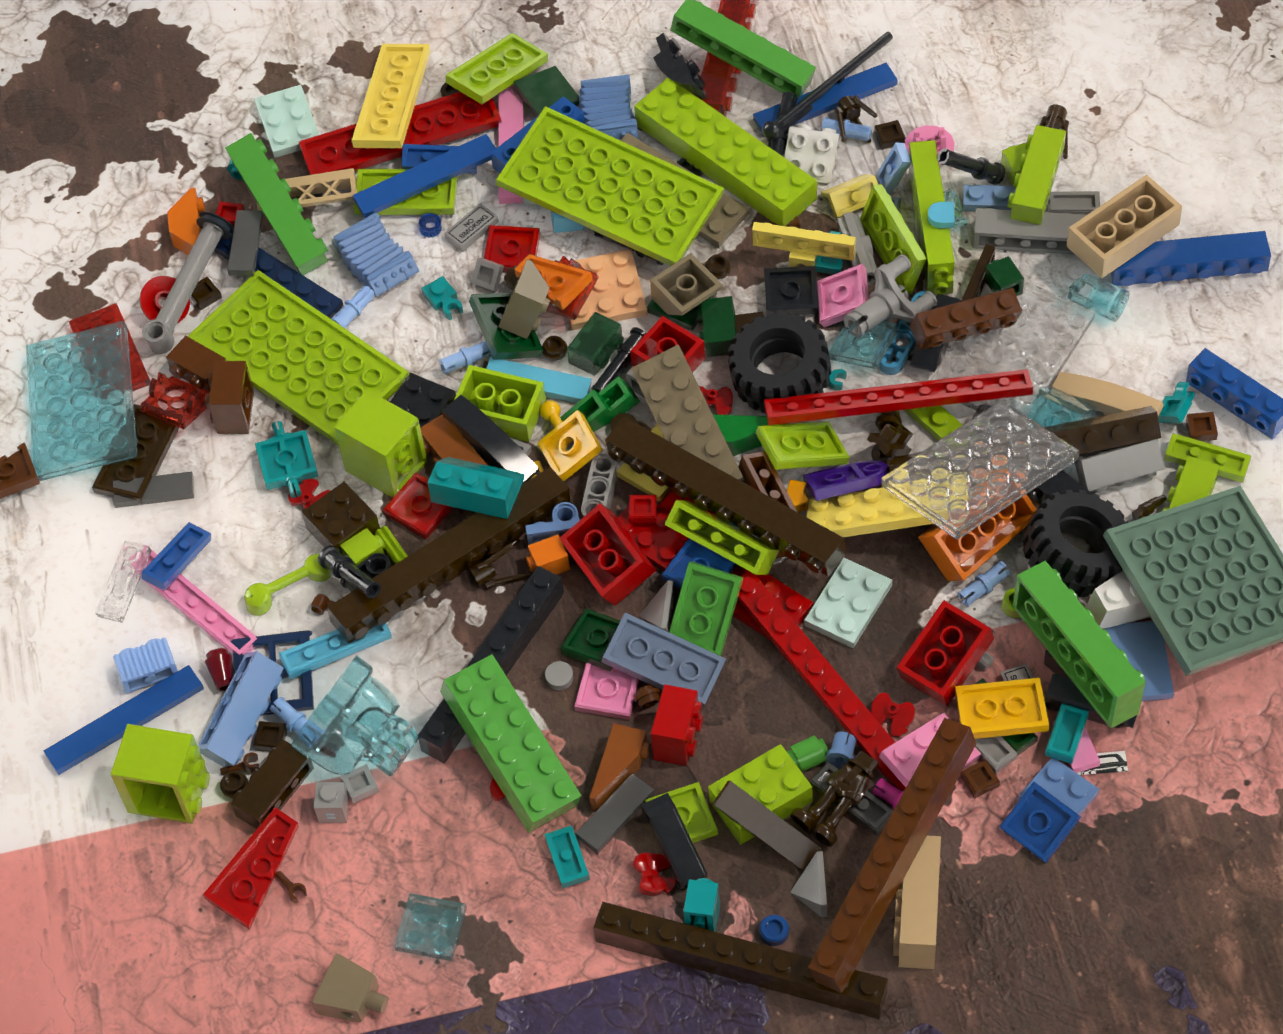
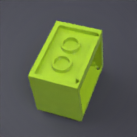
M367 389L360 397L353 401L351 408L345 415L340 416L335 423L334 429L345 471L391 498L399 492L415 472L419 473L427 464L418 418Z
M127 724L110 774L127 812L193 824L195 815L199 814L202 808L201 796L203 789H207L210 782V773L206 769L205 760L202 759L200 747L197 746L193 734Z

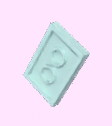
M301 85L254 98L274 158L300 151L298 141L319 135Z
M843 558L805 618L804 626L854 648L892 587V579Z

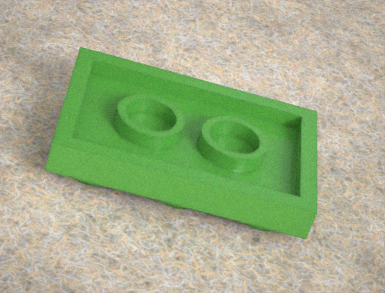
M692 561L689 562L669 633L722 656L744 577Z

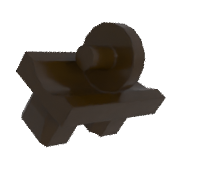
M885 424L880 433H870L866 440L876 443L871 451L872 460L886 463L888 458L908 455L912 449L907 446V443L913 436V433L903 425H897L895 428L890 424Z

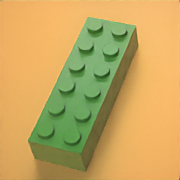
M1044 561L1018 574L1013 600L1014 610L1110 729L1138 715L1146 684L1143 674L1139 670H1135L1129 663L1125 652L1115 646L1111 641L1109 633L1105 629H1101L1096 623L1091 611L1087 608L1085 609L1078 601L1076 593L1071 588L1068 589L1063 583L1058 571L1052 569Z
M493 654L444 679L440 690L442 696L528 833L577 807L582 795Z

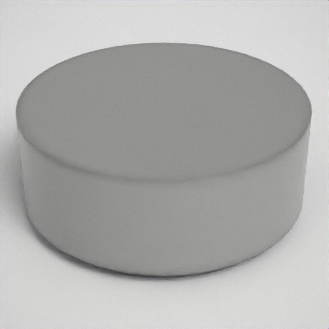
M553 662L545 671L547 685L554 690L567 689L573 682L572 668L565 662Z

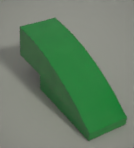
M618 376L599 393L593 389L560 418L563 422L575 411L579 410L585 416L592 431L595 432L611 423L614 416L628 412L641 401L629 383Z

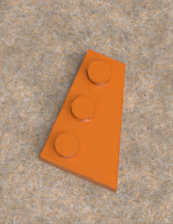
M531 254L515 268L516 277L519 278L526 260H531L549 286L546 298L550 299V302L562 310L593 281L592 274L589 271Z

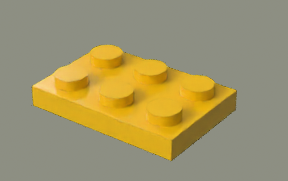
M1040 678L955 686L960 723L971 728L975 739L1049 731V722Z

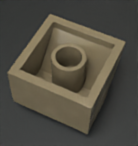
M692 253L650 279L651 297L668 315H684L723 289V284Z
M526 260L498 326L525 339L528 338L531 330L537 331L542 319L538 315L539 313L545 314L550 299L546 298L549 286L531 260Z

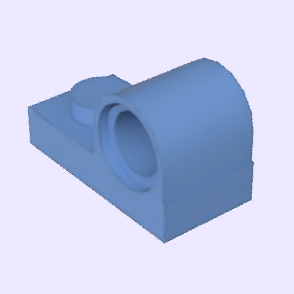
M569 502L559 503L552 512L553 522H536L532 525H525L528 545L558 534L559 537L565 534L580 521L577 508Z

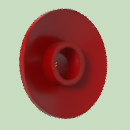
M157 276L150 279L143 286L139 302L144 315L150 321L157 318L162 308L159 305V299L166 300L176 281L175 278ZM190 299L177 323L182 321L188 314Z

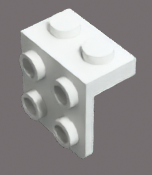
M798 124L797 127H790L784 158L812 176L817 182L828 184L832 181L837 147L841 148V136L836 134L837 130L822 128V131L812 130V126Z

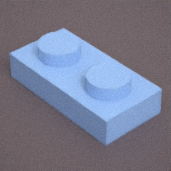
M905 143L894 144L875 175L878 185L882 184L890 196L911 164V157L907 152Z
M964 185L963 211H976V208L1011 210V208H1007L1010 193H1015V188L1002 185Z

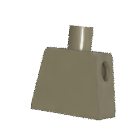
M336 953L312 1000V1004L316 1014L362 1022L368 1009L383 1013L387 1007L389 997L377 993L379 984L373 973Z

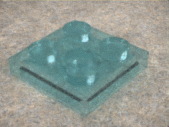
M883 321L867 333H864L863 336L857 338L850 331L855 329L858 324L854 322L847 328L844 325L829 350L830 360L877 369L899 331L896 323Z
M410 893L394 945L395 950L452 961L467 910L466 904Z

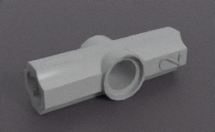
M852 212L845 213L837 219L838 229L841 234L856 237L854 261H846L851 263L852 267L863 264L866 267L868 286L873 285L876 281L874 272L877 267L873 259V247L870 237L868 235L865 236L858 214H853Z

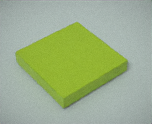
M699 782L666 792L674 802L693 843L718 835V829ZM666 793L645 799V803Z

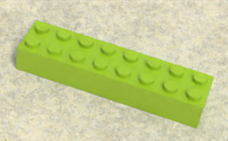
M669 77L634 106L637 127L681 158L687 159L688 163L693 164L697 169L699 168L702 173L779 226L786 227L790 221L794 220L796 216H799L817 200L816 179L691 92L676 84Z

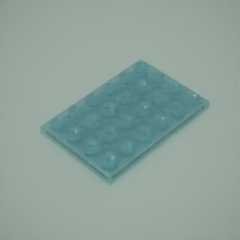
M119 321L26 345L32 458L39 481L138 457L126 323Z

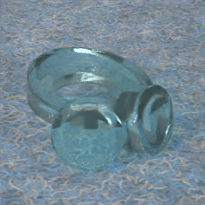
M953 189L945 190L943 192L945 202H952V200L954 202L955 226L967 225L968 218H962V205L958 195Z

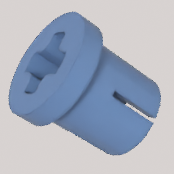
M837 732L831 749L826 753V762L840 769L848 763L850 758L854 759L853 751L856 738L852 734L848 736L847 732Z

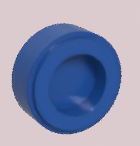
M769 915L760 923V937L764 943L770 946H778L788 939L789 925L783 917Z

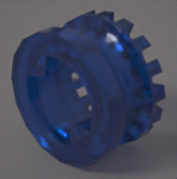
M428 213L421 216L419 219L421 235L433 238L440 234L442 226L438 215ZM434 223L435 226L432 228L426 227V224Z

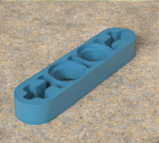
M920 291L916 293L912 298L911 302L917 300L927 291ZM900 319L880 354L879 366L885 374L895 375L899 373L916 346L910 326L907 325L905 320ZM905 338L910 343L906 346H899L895 341ZM894 353H895V354H896V362H892L891 364H888L887 362H890V361L892 360V358H893V356H894Z

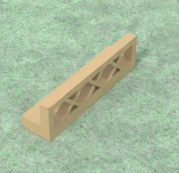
M354 168L285 179L292 190L288 194L291 198L301 196L298 201L302 207L353 200V195L357 193V177ZM351 188L349 193L341 194L337 191ZM326 192L322 197H315L312 195ZM257 203V210H261Z

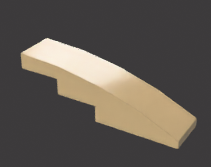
M1059 372L1049 391L1052 398L1076 401L1078 408L1101 411L1104 415L1152 406L1159 416L1164 406L1163 402L1135 390L1111 382L1066 372Z

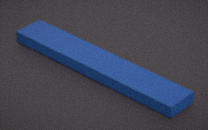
M887 62L847 77L840 84L835 83L828 92L811 104L814 109L795 124L834 110L837 107L838 101L844 96L857 95L859 99L896 86L898 79ZM811 92L803 94L796 104ZM780 104L753 114V120L763 136V125L767 121H776Z
M486 133L354 194L353 200L365 219L375 212L378 213L492 160L491 152L496 148Z
M190 665L43 751L57 774L60 775L121 739L127 724L143 726L204 689L203 684Z

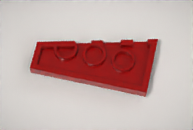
M275 807L204 892V899L250 930L299 827L298 822Z

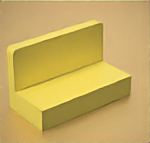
M864 174L821 191L822 197L829 199L834 217L838 218L845 213L865 207L873 185H878L875 175Z

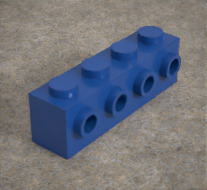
M564 96L549 107L585 124L584 112ZM538 116L491 152L492 166L496 172L501 173Z
M1204 348L1189 364L1186 382H1189L1190 386L1272 440L1283 429L1282 397L1207 348Z

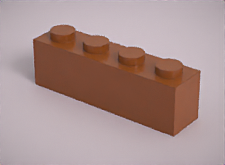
M443 414L420 427L426 455L428 453L431 455L434 465L437 461L447 457L487 465L470 443L463 438V435L456 426L445 419Z

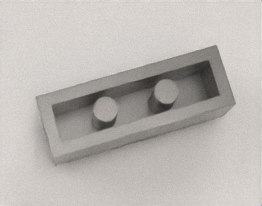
M1158 439L1073 456L1078 481L1091 493L1102 492L1106 490V486L1112 484L1116 486L1129 484L1131 479L1136 477L1150 478L1157 475V471L1165 469Z

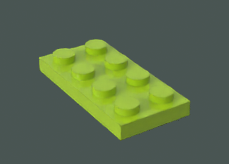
M511 33L446 74V83L483 104L513 85L514 81L522 79L548 62V53Z
M358 169L357 193L408 169ZM458 176L384 209L377 214L455 215ZM354 202V214L362 215Z
M873 185L860 217L861 224L885 265L892 262L900 254L905 255L909 259L911 268L897 276L895 282L897 285H902L905 288L901 291L902 293L907 291L908 294H912L927 258L883 185Z

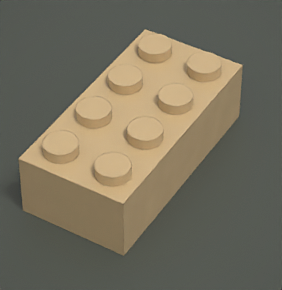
M1146 174L1070 226L1068 229L1067 247L1102 279L1179 226L1182 205Z
M927 835L896 892L893 956H899L898 967L934 969L941 836Z

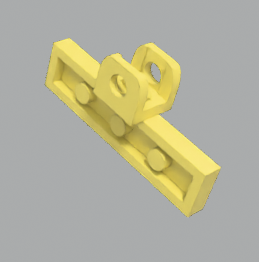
M754 222L753 246L790 251L789 267H802L798 264L815 266L817 255L854 261L856 237L845 234L825 233L819 230L812 231L796 227H785L771 223Z

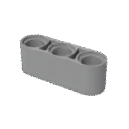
M599 454L591 462L581 506L582 518L599 503L609 510L611 508L617 473L615 460L609 454Z

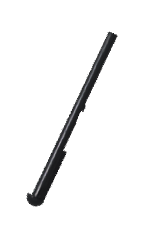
M890 32L884 33L776 121H767L763 125L764 136L768 139L778 138L814 109L811 104L828 92L835 83L840 84L843 82L846 76L893 39Z

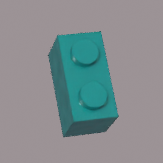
M706 878L689 879L683 911L684 923L716 932L720 912L718 883H714Z

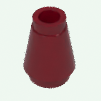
M218 648L206 654L205 664L217 691L222 692L227 690L233 678L232 655L228 654L227 649Z

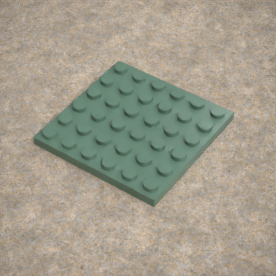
M1241 485L1108 529L1103 534L1104 539L1186 676L1283 642V553Z

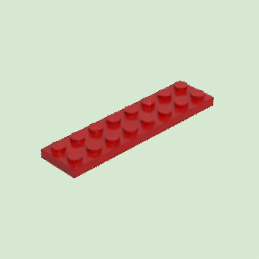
M458 92L414 106L403 144L441 145L499 127V123H502L501 117L492 98L480 104L464 93ZM357 124L298 141L310 175L354 168V171H357L358 169L402 157L403 146L402 148L393 149L354 148L352 138Z
M628 505L617 517L651 564L664 572L689 538L665 525L670 512L657 505L656 523H629ZM737 565L731 574L742 576L748 570ZM769 574L756 575L799 626L814 606L813 602ZM737 600L733 617L770 640Z

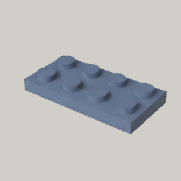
M624 613L601 662L663 690L664 684L697 690L698 702H702L703 709L726 658L628 613Z

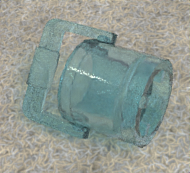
M1083 274L1069 287L1067 298L1096 314L1116 322L1127 305L1130 291L1090 274ZM1085 283L1093 286L1088 297L1078 293L1085 286Z

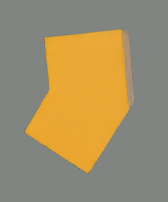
M790 479L787 493L796 511L801 513L808 510L809 500L806 497V482Z

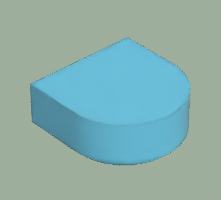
M937 202L932 204L928 209L929 223L936 228H954V202Z

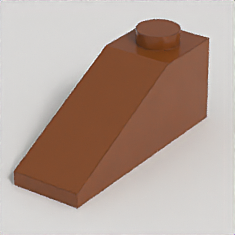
M613 723L589 797L592 811H597L631 774H635L640 769L643 759H648L651 743L647 742L645 730Z

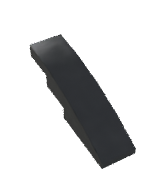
M463 395L458 396L442 411L443 417L461 430L463 438L480 450L483 459L492 466L524 473L525 478L522 484L539 472V467L525 452Z

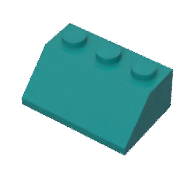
M447 457L436 462L429 478L430 499L434 503L508 519L525 474Z

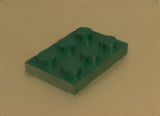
M512 292L471 294L469 299L470 306L494 360L541 357L544 350L534 330H531L528 338L525 339L498 327Z

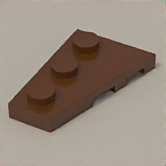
M25 442L17 447L18 451L8 458L5 455L0 458V499L40 484Z

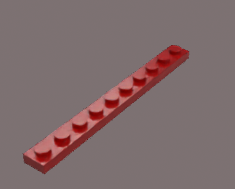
M1028 369L791 396L789 398L765 399L764 408L768 425L1027 396L1033 395V384Z
M750 571L740 576L744 577L737 599L848 734H852L856 738V743L863 752L878 762L877 769L887 781L900 791L905 790L906 787L879 758L884 749L896 742L758 577Z

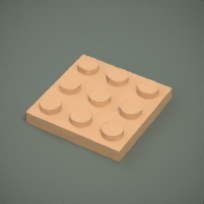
M631 249L562 263L591 272L593 279L566 307L572 331L648 315Z

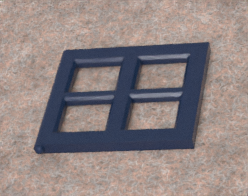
M305 630L256 636L257 640L251 645H253V648L268 646V658L276 662L275 645L297 642L300 645L310 641L312 631ZM238 638L230 642L240 650L251 638ZM233 650L235 675L244 654L239 655ZM285 668L280 675L282 678H288ZM309 670L300 675L302 698L285 700L296 711L314 710L312 671ZM278 687L271 692V702H269L266 711L260 716L275 714L270 711L271 705L276 707L274 701L278 699Z

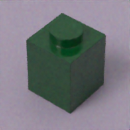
M1009 256L1000 260L996 259L986 265L985 282L992 293L1013 288L1016 296L1023 294L1024 277Z

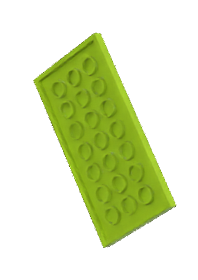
M546 106L496 179L497 186L669 266L684 258L724 193V188Z
M259 270L188 335L189 338L226 358V361H246L253 387L336 445H338L334 429L335 423L340 416L346 414L357 397H360L367 389L388 400L409 376V371Z

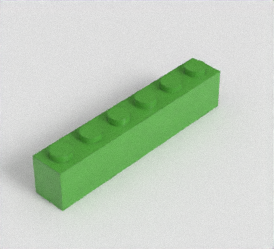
M685 0L673 16L671 32L781 93L793 92V96L796 94L799 100L812 82L816 69L815 66L791 54L786 49L773 44L766 38L753 33L744 26L726 18L723 14L708 8L699 1Z
M252 133L225 147L230 159L299 273L304 276L328 262L325 252L328 251L326 245L321 238L316 240L313 232L316 231L309 218L304 220L301 212L304 210L298 199L292 200L288 194L292 190L285 178L280 180L276 173L279 172V169L274 160L266 158L265 153L268 151L262 140L258 139L256 141Z

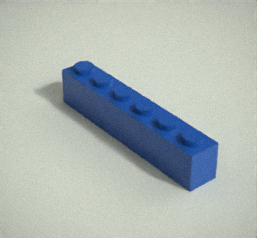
M1265 231L1156 241L1112 271L1111 278L1113 286H1130L1133 284H1154L1172 280L1182 281L1193 278L1205 279L1213 276L1261 273L1269 269L1271 252Z

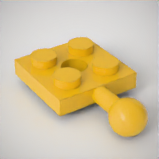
M548 400L541 405L540 414L542 418L550 421L554 429L537 443L550 467L565 481L602 452L603 448L585 416L579 410L562 422L560 418L561 407L556 401ZM574 441L573 447L567 451L568 444Z

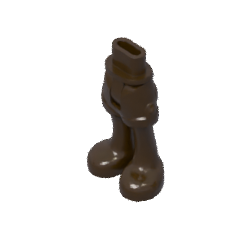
M860 751L854 759L850 758L848 763L827 778L826 784L828 786L814 806L809 810L795 808L791 812L790 817L808 834L813 832L814 837L819 842L832 847L837 842V834L835 832L839 822L852 805L860 804L865 797V790L869 781L874 777L872 772L878 766V762L863 751ZM840 798L837 805L830 813V815L827 817V819L823 823L818 824L823 814L835 801V799Z

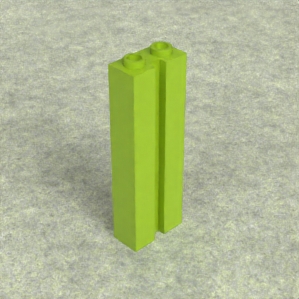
M935 140L910 142L909 155L911 157V164L909 167V181L919 246L927 258L923 267L926 291H930L934 295L952 294L955 261L949 228H936L928 221L929 207L937 202H945Z

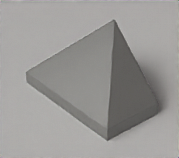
M668 580L639 614L643 621L667 632L670 630L675 596L674 581Z
M823 851L816 852L790 893L820 917H827Z

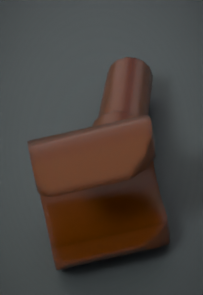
M318 594L311 603V610L316 614L322 615L326 608L333 604L334 601H331L324 594Z
M254 752L247 753L244 756L243 762L220 768L221 775H225L233 770L252 774L259 767V764L250 765L248 763L256 762L258 755Z
M281 871L276 873V877L289 890L290 899L293 903H299L297 897L293 895L295 891H302L307 896L306 888L303 884L291 882Z

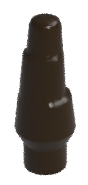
M1160 495L1138 505V508L1132 512V517L1134 520L1150 516L1157 507L1167 500V497Z

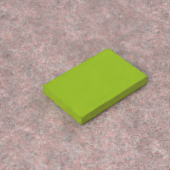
M829 421L758 426L756 430V435L775 470L848 464L850 457Z

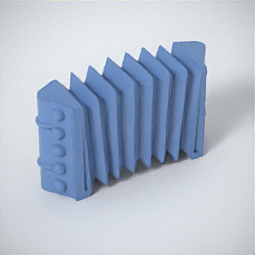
M629 74L580 81V110L584 112L585 125L618 140H621L627 132L639 139L637 121L634 119V113H632L630 108L631 85Z
M377 212L335 235L331 240L336 251L340 254L343 264L347 265L348 271L352 272L353 277H358L359 283L363 282L364 286L370 287L374 291L375 297L385 291H389L392 287L404 280H408L409 277L419 272L412 254L409 251L404 252L403 246L399 247L398 243L394 244L393 238L390 239V235L386 233V229L383 223H381Z

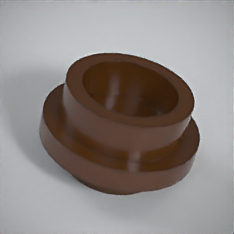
M648 685L637 690V695L633 698L634 703L638 704L640 709H646L660 702L659 695L661 692L659 688H652V685Z

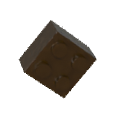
M345 481L302 511L306 529L324 548L330 545L335 546L340 550L341 555H343L340 547L341 544L365 528L373 535H375L377 529H380L377 515Z

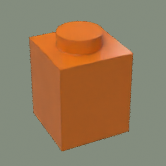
M559 534L528 545L530 556L526 557V561L531 573L535 571L537 566L556 575L570 570L568 554L559 539Z

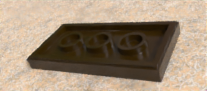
M134 404L92 486L94 493L113 497V494L138 500V503L142 504L143 495L152 477L157 475L183 422L182 415ZM144 477L137 493L113 487V481L130 482L135 478Z

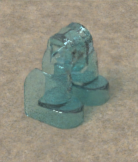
M357 655L340 676L329 694L323 698L293 740L292 746L314 763L334 774H349L359 761L371 762L391 777L418 741L417 732L406 720L395 715L400 707L397 698L387 687L371 676L373 673L372 666ZM356 724H361L364 728H366L370 735L358 726H356Z

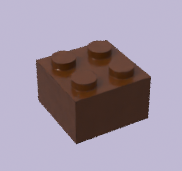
M214 361L213 371H210L208 376L211 390L210 393L206 394L205 398L206 408L210 409L211 423L215 424L218 434H249L254 387L246 361Z

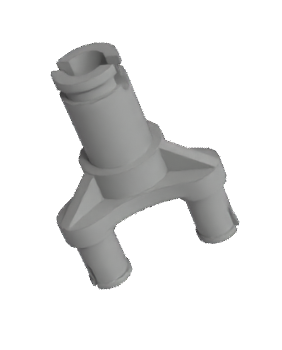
M900 254L889 264H883L878 267L874 272L876 278L875 290L871 292L869 299L852 310L851 313L845 315L844 324L846 328L854 322L858 324L855 329L850 331L854 337L859 338L863 336L864 333H867L884 320L890 321L898 318L911 324L917 313L928 311L937 305V299L930 291L925 292L924 295L914 302L907 299V291L901 292L905 288L902 285H897L895 279L911 268V263L905 255Z

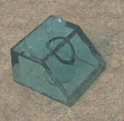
M1048 385L1039 389L1024 426L1033 430L1093 418L1097 407Z

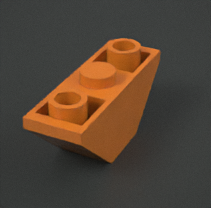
M190 188L167 212L169 233L173 245L189 255L202 230L196 220L200 218L199 214L201 212H205L203 197H198L196 188Z

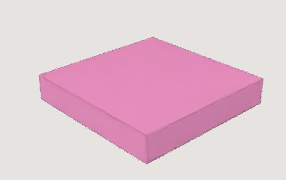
M863 264L817 281L819 320L823 327L843 321L845 315L851 313L852 310L869 299L867 272Z
M587 662L574 706L575 711L630 720L634 706L633 698L637 694L636 691L638 690L640 680L615 668L610 672Z

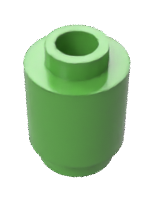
M813 735L790 746V750L786 751L800 771L804 772L825 762L828 748L822 738L817 739Z

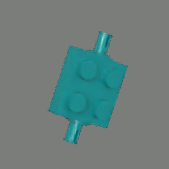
M277 421L279 429H277L276 422H273L272 428L275 436L255 443L267 491L288 486L290 496L296 498L294 489L296 490L297 497L301 496L299 482L319 477L306 430L285 433L281 421Z

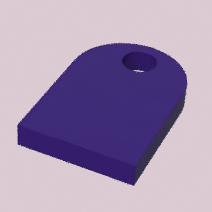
M875 460L850 463L803 475L807 489L816 501L872 488L884 483L889 478L887 464Z

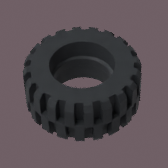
M775 312L767 313L768 316L761 318V316L753 319V323H746L741 328V334L736 333L732 339L733 344L729 346L728 365L735 391L738 392L739 398L743 402H748V406L752 409L758 410V408H761V413H765V399L824 393L823 388L828 386L831 362L825 336L820 329H817V325L811 320L805 321L804 316L799 314L791 316L790 312H782L781 315H775ZM776 353H792L802 358L798 366L783 374H767L757 369L765 358Z
M1084 490L1056 492L1041 502L1027 525L1022 541L1024 555L1026 559H1029L1028 564L1030 568L1046 561L1052 569L1058 571L1068 589L1071 588L1078 594V597H1088L1090 594L1092 595L1095 588L1123 571L1103 534L1108 529L1129 522L1124 521V514L1120 510L1113 508V503L1100 499V495L1095 493L1091 495L1086 494ZM1062 533L1080 537L1092 547L1095 553L1083 552L1073 547L1064 538Z

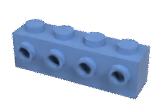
M258 651L245 653L198 744L201 754L222 767L233 766L241 760L244 754L243 747L247 739L254 735L259 716L269 706L268 698L271 692L281 682L282 677L280 675L284 669L282 666Z

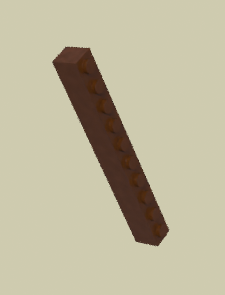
M944 717L808 966L817 983L840 993L845 989L977 744L969 726Z

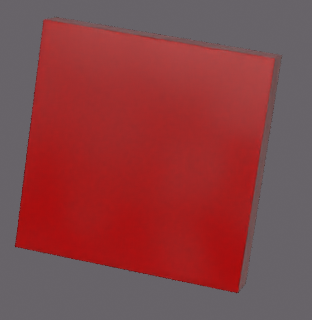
M490 225L484 259L503 265V272H508L514 266L519 265L529 254L537 256L540 228Z
M415 472L386 505L383 512L387 517L422 538L427 539L454 507L431 502L428 488L429 480Z

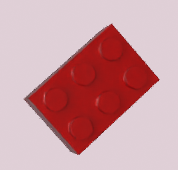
M601 503L559 538L599 594L615 606L657 571L615 514Z
M943 600L896 667L900 678L948 707L955 697V686H962L993 642L992 630L989 626Z

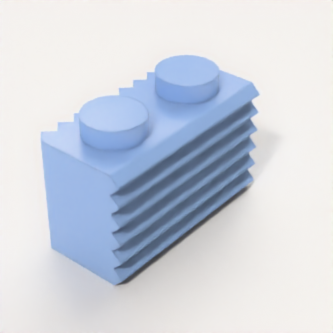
M164 637L161 640L157 638L151 639L145 645L135 647V649H123L119 654L113 656L126 694L159 683L178 671L167 639Z

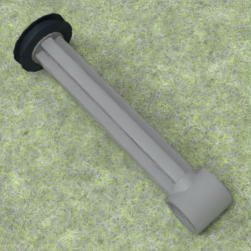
M201 212L199 214L200 218L196 222L202 230L157 318L149 321L143 327V337L151 350L156 354L167 353L174 346V328L219 240L230 239L231 233L234 232V227L219 215L210 212Z

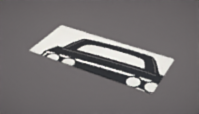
M1125 751L1097 753L1100 766L1078 772L1077 774L1127 772L1128 766Z

